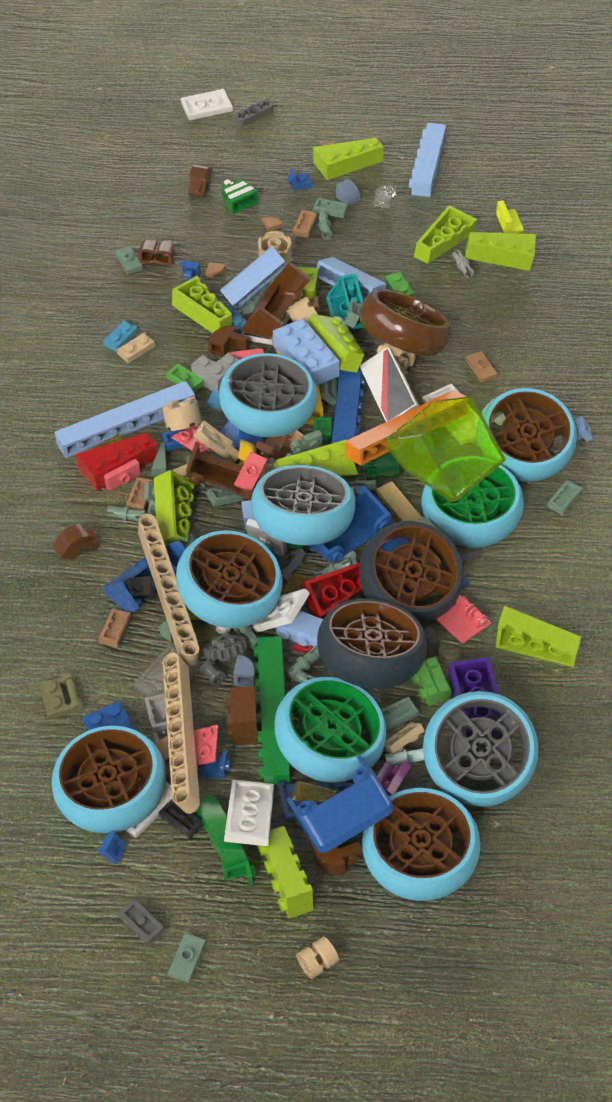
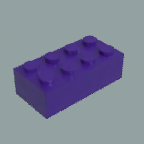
M489 657L449 663L448 678L453 698L476 691L499 694ZM484 707L463 710L469 719L486 717L497 721L503 716L502 713ZM467 727L461 729L464 737L472 736L471 729ZM499 730L491 731V736L496 740H500L502 733Z

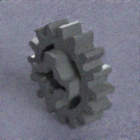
M225 633L208 641L204 645L203 650L208 660L212 659L215 661L220 659V661H228L233 657H237L239 653H244V650H247V642L243 635L238 636V634L231 636L229 633Z

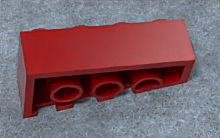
M148 432L77 453L75 454L77 466L80 472L98 491L105 487L104 475L134 459L139 462L140 468L154 461L158 452V445Z
M359 563L303 583L300 590L306 589L310 593L306 599V604L311 615L323 619L334 607L343 602L350 601L363 592L359 578Z

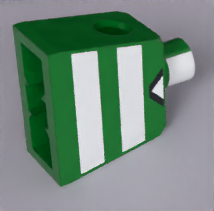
M238 179L234 182L225 180L223 182L222 198L232 214L258 204V190L244 180Z

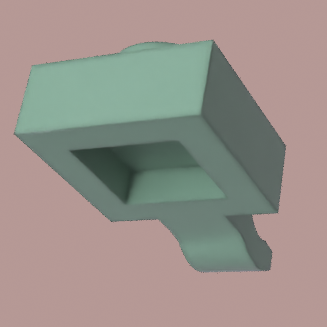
M148 481L144 484V501L149 502L148 514L155 516L154 483Z

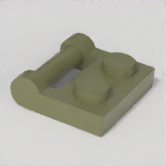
M66 673L63 677L38 683L48 720L79 712L83 709L82 701L79 700L74 682L76 679L73 673ZM66 685L71 699V703L68 705L65 704L61 687Z

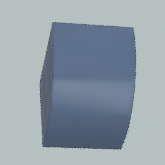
M349 178L336 185V198L343 203L349 204V207L361 200L357 186Z
M238 654L233 673L234 686H255L253 663L247 657Z

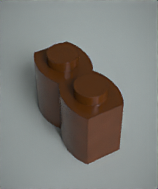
M144 240L138 250L139 261L145 264L170 265L175 256V244L167 241L158 243L154 240Z

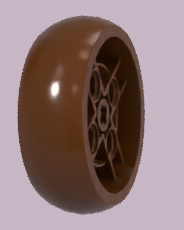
M375 289L365 297L361 304L360 322L362 326L373 336L393 347L417 355L433 356L441 352L449 341L451 325L448 318L436 308L417 298L393 290Z

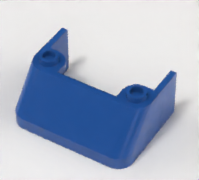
M180 540L165 545L175 577L178 562L185 551ZM146 557L103 587L105 593L126 612L130 611L133 613L141 608L140 603H142L144 598L133 599L126 588L125 580L127 578L152 576Z
M361 755L357 757L361 768L357 769L352 777L355 784L322 804L317 805L314 801H303L299 806H296L290 797L286 799L300 826L319 852L332 850L387 817L394 810L390 798L371 767Z

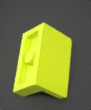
M497 201L496 215L503 232L522 233L524 228L516 210H507L504 201Z

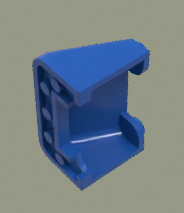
M364 485L356 490L358 496L355 499V512L346 531L329 542L308 545L331 563L340 561L345 555L369 541L379 530L391 524V514Z

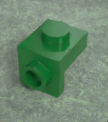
M313 417V432L317 430L321 432L322 443L332 440L331 417Z
M247 857L246 860L228 866L224 862L222 863L224 880L246 875L248 886L253 885L252 878L256 877L253 864L249 865Z

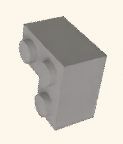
M227 353L219 361L214 362L202 355L191 364L192 373L204 379V387L211 391H219L225 373L239 359Z

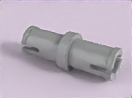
M457 250L459 255L454 251L452 257L455 259L458 269L463 272L465 278H470L467 273L472 277L474 270L471 268L469 260L464 257L461 250Z

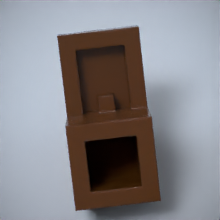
M197 164L192 166L189 175L188 195L205 198L206 186L211 182L213 170L210 166Z
M221 327L215 330L208 339L209 353L223 357L230 349L236 351L249 350L248 337L236 333V327Z
M282 436L267 437L265 443L258 441L255 448L260 450L259 455L266 458L267 462L274 464L276 460L285 456L291 441Z
M75 524L63 530L52 546L60 558L76 559L82 548L98 549L101 543L93 531L85 530L81 524Z
M359 842L340 849L335 847L328 852H319L312 843V854L322 871L330 875L339 876L346 874V865H354L362 859V847Z

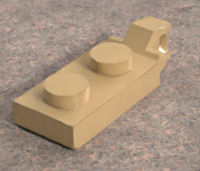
M202 421L193 436L224 459L235 463L239 459V451L232 445L233 441L206 421Z

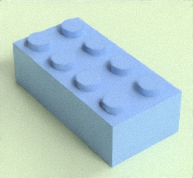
M303 318L273 331L274 348L280 355L289 357L305 367L312 376L315 386L339 376V360Z

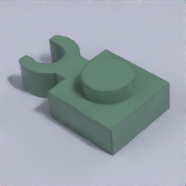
M317 430L302 436L303 440L291 442L293 446L291 451L295 455L303 450L308 451L322 447V434Z

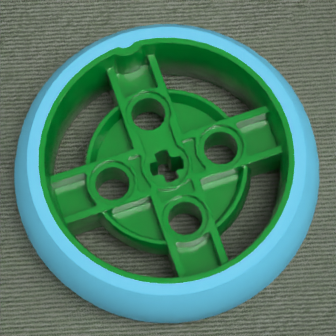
M464 457L445 463L430 476L422 494L424 516L433 525L439 527L454 545L467 548L490 546L506 538L518 525L524 508L523 493L514 475L499 463L479 457ZM498 512H504L502 515L496 518Z
M318 677L298 684L283 698L276 712L275 736L283 756L299 772L319 781L345 782L352 780L355 771L361 768L357 759L359 755L371 768L378 761L385 746L386 725L380 707L364 689L345 682L340 678ZM292 713L300 720L301 738L293 726ZM361 723L367 732L369 744L361 738Z

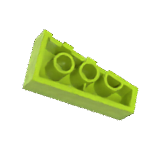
M449 205L418 240L414 257L429 264L467 239L470 232L475 231L477 219Z
M470 232L465 248V258L530 271L535 255L536 234Z
M198 276L172 289V306L213 333L221 327L232 326V313L222 302L216 300V296L208 291V287L200 282Z
M311 314L308 321L309 326L337 357L339 368L343 371L357 373L364 353L346 324H344L343 319L337 316L327 317Z
M172 470L154 478L156 520L165 545L178 540L183 545L188 541L190 526L188 516L192 512V509L189 507L190 502L193 501L192 489L195 488V484Z
M504 606L498 624L496 648L574 667L581 637Z
M282 826L270 830L268 846H257L260 855H264L266 858L264 865L267 874H272L273 880H271L274 893H279L280 899H278L281 911L286 912L288 919L313 911V889L307 883V876L304 870H301L297 854L292 855L294 848L285 827Z

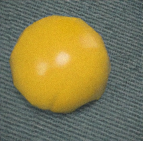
M240 440V462L238 465H244L250 451L257 454V449L253 443Z

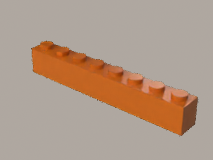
M452 390L345 441L346 458L361 466L467 414L468 397Z

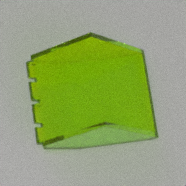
M473 396L437 400L434 404L430 403L422 410L423 415L419 412L409 422H406L397 429L398 435L396 432H393L385 439L388 444L387 449L406 472L451 502L459 500L506 461Z

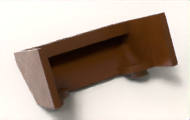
M289 262L269 285L241 330L246 334L271 338L273 331L283 325L281 320L289 309L288 307L294 301L298 302L303 295L301 291L312 278Z
M195 442L186 468V476L189 478V482L193 484H206L242 496V499L245 501H250L257 483L267 474L268 465L264 464L253 490H243L234 486L243 466L201 453L199 442Z

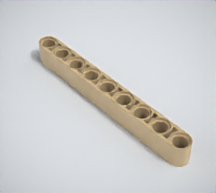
M144 514L139 518L138 535L177 653L188 666H193L198 660L199 645L185 603L179 594L176 577L157 520L151 514Z
M173 652L168 654L163 660L172 799L185 813L190 814L198 809L200 799L189 667L177 653Z

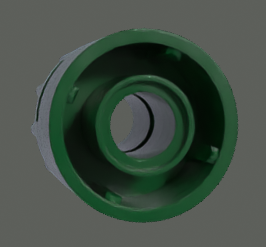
M398 448L361 465V473L366 474L367 480L399 478Z

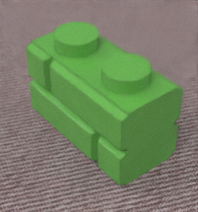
M437 658L427 659L423 662L419 671L412 677L414 684L418 683L420 687L418 689L420 698L422 700L425 699L428 706L449 701L451 699V688Z

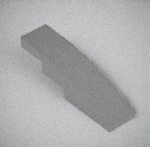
M164 693L144 698L155 743L168 735ZM168 760L165 763L166 774L170 773V761Z

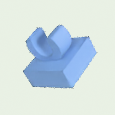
M581 416L575 419L577 424V441L582 437L586 442L592 440L590 427Z

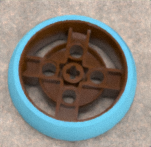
M519 388L507 391L488 404L479 420L478 443L484 458L504 466L514 475L517 481L535 482L557 474L570 461L576 448L577 430L570 411L559 399L541 390ZM504 414L506 419L500 427V432L492 435L491 425L493 421ZM561 435L563 446L557 454L551 457L549 450L553 446L554 437Z
M216 531L197 538L185 549L177 565L176 582L183 602L197 617L215 626L241 628L253 625L265 618L274 609L281 595L282 574L275 556L262 542L241 532ZM193 573L200 577L201 586L197 583ZM258 573H259V575L261 576V578L263 579L264 583H262V582H260V581L258 580V579H259Z
M122 726L98 727L76 737L59 755L52 774L53 796L60 811L76 826L95 833L120 832L142 822L159 804L166 785L165 762L158 748L142 733ZM79 769L78 777L73 778L74 774ZM147 779L144 786L137 793L140 786V781ZM89 803L94 807L85 806L83 804Z
M412 788L390 795L389 798L394 806L392 813L363 832V855L373 877L391 893L409 900H435L455 892L470 878L480 856L479 832L471 814L458 800L434 789ZM432 828H438L439 830L434 831ZM454 828L460 833L465 844L462 858L453 852L454 840L451 831ZM402 829H407V830H409V831H408V832H402L401 830H402ZM382 830L390 835L388 845L391 856L387 860L382 856L377 845V840ZM439 855V856H441L442 858H439V859H438V858H435V857H433V856ZM406 856H407V857H410L411 859L406 860V859H403V857H406ZM437 873L436 875H432V876H424V875H430V874Z

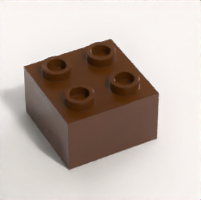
M254 686L229 688L230 696H226L228 737H233V745L258 744Z

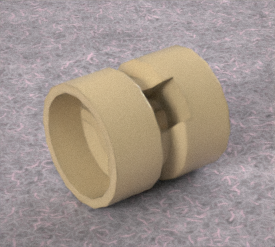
M324 936L312 943V948L306 947L296 954L301 968L310 979L321 974L324 967L328 969L339 962L335 948Z

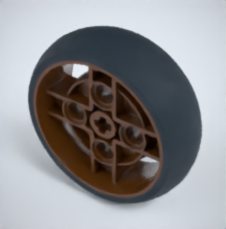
M401 521L387 525L370 538L361 555L359 578L367 599H377L398 605L410 612L420 624L433 621L448 612L457 601L463 585V565L457 548L443 532L426 523ZM393 540H409L408 544L398 546L391 552L380 549L384 544ZM429 548L438 556V558L443 564L445 571L440 569L437 558L430 550H428ZM413 552L418 553L420 558L415 557ZM389 563H393L397 569L391 568ZM377 574L383 575L384 583L394 595V598L383 588ZM426 576L432 577L433 582L429 581ZM403 587H407L410 593L405 592ZM433 592L443 595L438 602L432 605L413 606L414 601L424 599Z
M355 599L337 605L324 617L317 633L319 655L329 671L345 682L365 688L383 689L405 683L419 671L427 653V640L419 621L404 608L377 599Z

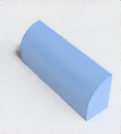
M271 246L220 290L233 307L238 310L275 279L287 263Z
M334 257L319 260L317 264L318 278L333 286L339 276L356 273L363 300L373 290L385 289L387 283Z

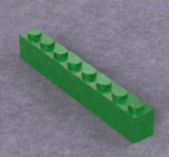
M282 636L257 637L258 645L254 646V657L259 660V662H255V674H259V679H255L256 691H260V696H256L257 708H261V713H257V724L262 725V730H258V743L263 745V748H259V761H263V766H259L260 779H264V783L274 784V786H278L277 781H285L286 784H290L289 762L280 751L275 736L276 712L285 697Z

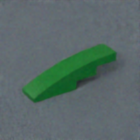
M215 796L200 800L196 811L202 818L203 827L211 838L212 846L224 864L228 866L246 860L245 852L240 843L224 842L227 816Z

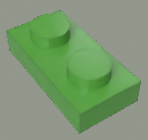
M401 272L385 276V282L390 290L414 297L413 290Z
M179 364L166 373V378L175 384L186 381L194 393L204 385V379Z

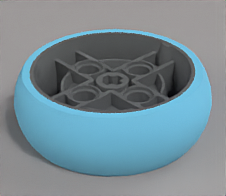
M263 353L242 358L227 370L220 384L219 399L225 416L238 429L260 437H279L298 430L309 420L316 406L317 391L312 376L300 363L283 355Z
M291 465L274 469L259 480L252 494L251 507L255 521L269 536L291 544L316 545L334 540L346 531L354 516L355 500L351 488L339 475L320 467Z
M476 691L456 696L436 711L426 728L423 754L431 778L444 793L467 805L493 806L513 798L528 784L534 774L538 761V740L532 722L517 704L499 694ZM484 707L502 713L503 716L497 721L486 717L469 719L463 710ZM446 725L452 732L449 742L451 761L443 767L439 758L438 742L441 731ZM465 727L471 729L472 736L468 738L462 736L461 729ZM499 730L502 733V738L500 740L494 739L491 736V731ZM518 730L523 744V759L520 768L516 772L509 764L513 752L510 736ZM476 744H478V745H480V746H481V745H485L484 751H486V752L484 753V752L480 751V752L478 753V752L476 751V749H477ZM460 758H468L471 765L468 768L462 767L459 764ZM495 759L500 762L501 767L499 770H493L490 767L489 763L491 760ZM464 776L474 780H489L493 778L500 787L488 791H477L463 787L457 782Z

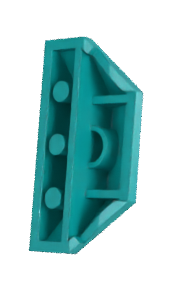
M356 273L339 276L337 282L326 296L331 317L337 316L345 321L351 300L362 304L363 298ZM360 317L354 328L346 325L349 329L363 328Z

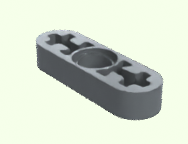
M265 99L235 114L236 125L246 126L272 113L273 102Z

